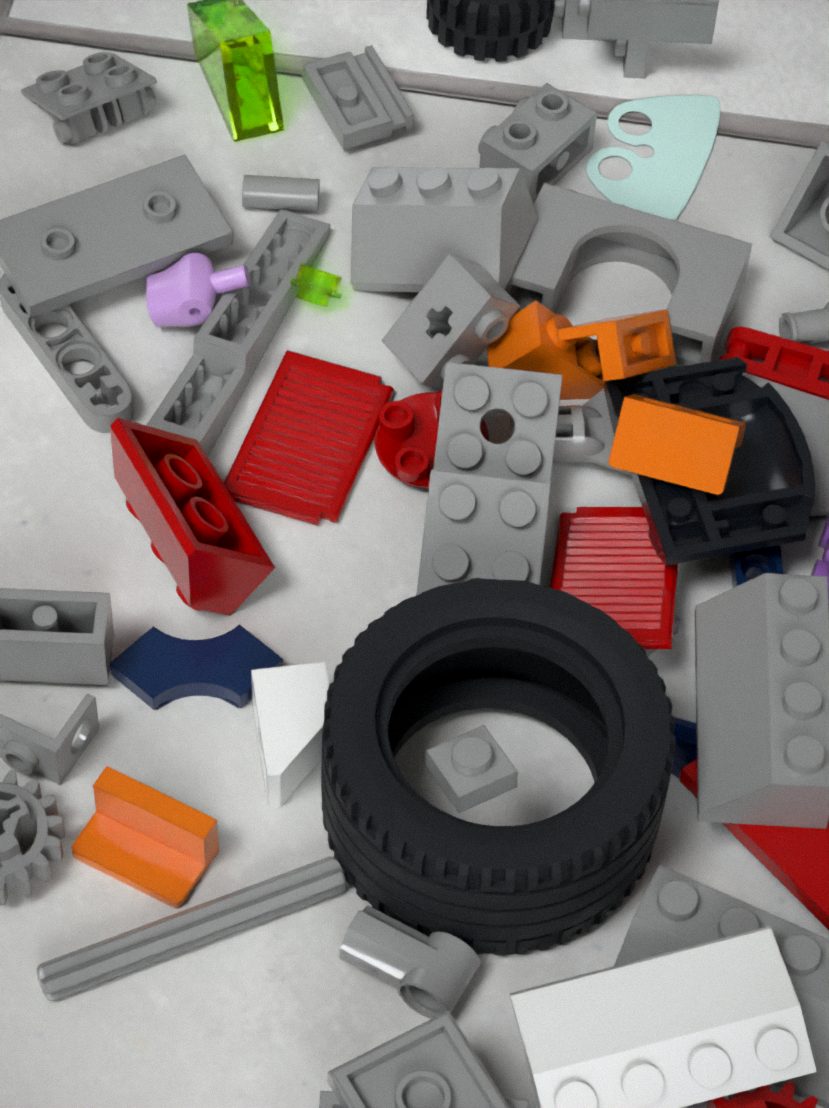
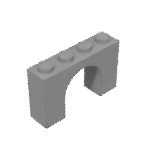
M544 183L534 203L538 219L505 288V291L520 305L514 314L536 300L556 314L569 283L579 272L604 262L631 263L653 272L670 290L672 297L667 309L676 364L687 366L713 361L746 278L752 243Z

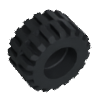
M427 0L426 19L429 20L428 27L431 33L438 35V42L444 47H454V53L463 57L469 54L474 56V60L485 61V58H495L496 62L507 61V56L513 55L519 58L527 55V48L535 50L542 44V38L548 37L553 20L555 0Z

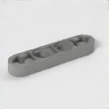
M4 273L0 279V301L4 313L85 424L97 432L110 433V425L116 418L131 421L134 409L133 396L129 384L72 308L66 305L30 319ZM50 322L62 324L67 328L64 333L55 337H46L37 332L39 327ZM77 359H85L95 365L92 370L84 374H72L64 369L66 364ZM98 388L101 389V395L109 405L117 404V406L109 409L104 403L98 404L96 390Z

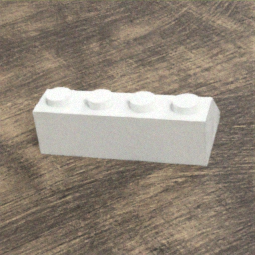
M770 926L509 993L538 1108H681L817 1072L801 1006Z

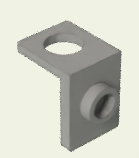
M90 694L85 695L55 739L0 714V757L9 767L22 774H31L33 772L61 785L99 730L96 697ZM81 724H82L81 731H80V733H79L77 739L75 740V742H74L73 745H72L74 736H75L77 730L79 729V727H80Z

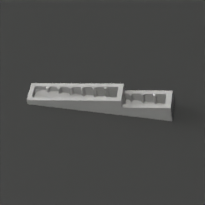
M279 210L243 264L249 270L251 286L225 292L194 337L193 356L146 426L196 439L207 457H209L330 235L331 224L287 210Z

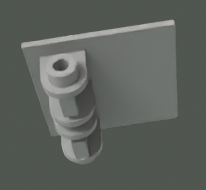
M100 52L85 58L82 66L66 72L63 70L47 72L36 79V84L21 89L24 96L60 119V121L53 123V129L59 142L69 141L71 144H76L97 135L95 128L100 133L107 131L106 117L113 127H118L122 122L126 123L149 114L150 107L156 105V97L150 85L157 83V80L154 76L114 53Z

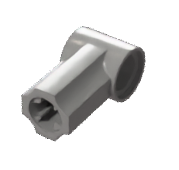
M368 905L362 911L359 910L348 926L345 938L339 948V959L397 988L399 996L411 1009L429 1019L448 1010L450 1013L452 1012L481 964L476 952L456 936L437 931L431 933L428 937Z

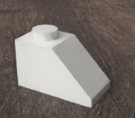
M325 661L251 670L252 707L268 808L281 807L322 760L324 706L327 701V690L329 688Z

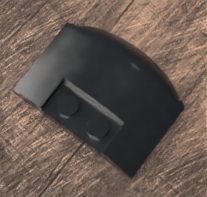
M738 357L647 372L624 379L604 381V391L614 436L624 397L633 394L747 423L742 444L734 452L725 490L719 495L630 472L649 525L648 537L658 556L666 566L805 541L809 531L810 523H808L815 499V478L811 454L805 436L789 406L769 382L761 388L742 375L747 371V363Z

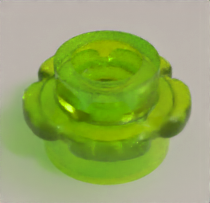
M300 264L296 279L290 278L289 280L292 285L299 287L296 298L327 307L330 297L341 299L342 294L338 293L342 277Z

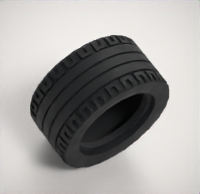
M476 579L437 586L403 600L384 612L382 617L368 624V628L359 633L355 638L354 646L348 648L342 655V663L336 666L334 682L329 685L327 690L322 731L321 792L323 824L328 832L329 848L334 851V857H336L341 867L345 870L344 874L348 884L356 888V894L362 900L368 901L372 908L428 937L431 933L437 931L451 934L467 943L476 954L481 955L482 953L495 955L523 954L529 950H543L555 944H563L576 934L582 935L588 932L593 925L603 922L609 911L618 909L622 905L623 898L631 895L636 880L642 878L646 865L650 862L653 846L659 832L676 746L675 736L673 735L675 717L671 714L673 707L671 700L665 695L666 686L664 680L657 673L658 668L648 659L642 645L637 643L627 630L619 626L613 618L602 610L565 591L520 580ZM502 709L531 716L546 723L566 737L587 763L593 776L594 784L579 801L568 809L542 821L517 826L482 825L456 818L426 801L406 781L394 758L407 740L417 731L441 717L464 710Z

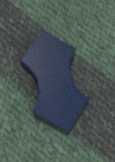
M240 624L223 635L204 640L176 638L161 632L153 626L110 663L111 675L153 710H158L176 699L189 696L215 697L237 708H242L252 699L251 670L283 666V658Z

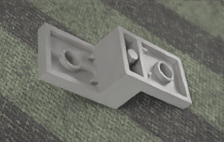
M446 362L434 468L430 473L416 595L437 586L476 579L520 580L540 585L562 375ZM502 412L513 420L515 431L508 441L495 444L483 437L480 425L488 414Z

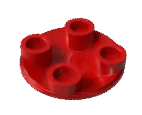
M442 390L439 392L419 393L408 396L400 401H391L386 403L380 410L379 422L374 438L377 457L388 473L405 484L429 489L430 473L434 468ZM483 419L480 431L483 437L489 441L488 428Z

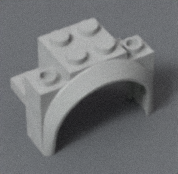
M555 0L553 17L562 18V39L614 41V56H623L624 78L644 79L650 41L712 44L719 0Z

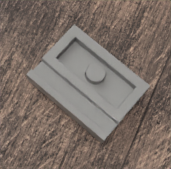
M372 45L365 47V53L353 56L350 51L303 65V82L343 150L392 136V130L404 127L405 131L413 130L414 114Z

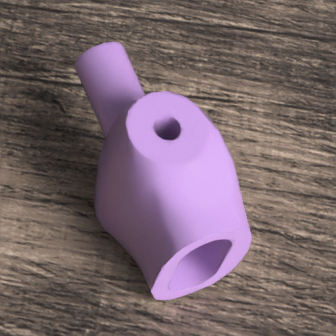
M201 253L184 255L178 262L166 270L148 275L146 301L152 322L156 327H191L204 323L214 309L217 294L251 286L249 270L246 265H241L215 272L213 263L206 255Z

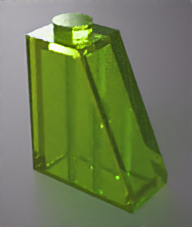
M202 0L188 3L187 9L194 53L232 140L236 142L284 131L271 31L243 0Z

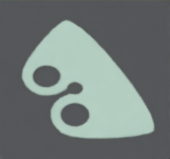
M669 95L641 98L617 105L608 116L607 125L609 132L623 143L633 146L648 145L652 147L654 154L651 157L642 158L635 151L623 147L611 146L601 148L593 153L587 162L586 173L589 180L612 203L625 205L629 208L670 220H676L693 194L711 153L720 120V102L718 98L708 95ZM628 112H640L650 118L652 127L649 132L643 135H630L620 128L619 119ZM607 157H621L631 164L632 173L623 180H610L600 173L598 169L599 163Z

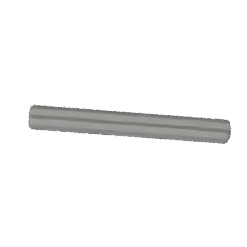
M329 856L43 962L37 967L40 987L48 1000L55 1001L337 895L346 889L344 871L336 857Z

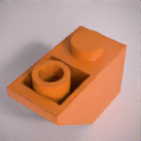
M537 300L514 314L509 319V325L504 334L487 347L489 367L562 375L560 400L591 399L604 388L597 339L593 340L588 336L558 341L557 329L573 325L565 316L555 314Z

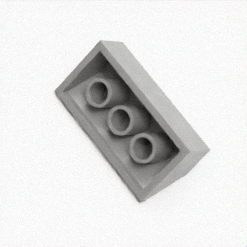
M764 573L696 605L697 819L699 822L826 829L829 820V601L827 576Z
M659 865L632 919L614 966L770 926L801 1006L817 1071L773 1083V1085L782 1088L787 1081L794 1083L795 1095L804 1099L814 1096L818 1099L817 1105L829 1108V939Z

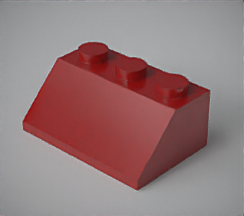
M116 418L110 425L114 478L127 498L125 503L128 510L141 522L152 541L150 544L151 549L170 571L177 583L176 591L181 600L197 611L204 610L231 616L275 569V566L196 439Z

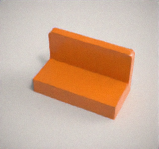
M668 309L610 317L557 329L558 341L597 336L604 381L624 379L676 365Z
M636 394L624 397L608 463L613 468L719 495L725 490L734 452L742 444L747 423Z
M106 766L93 784L96 812L71 847L73 857L175 909L181 908L219 852L217 819Z

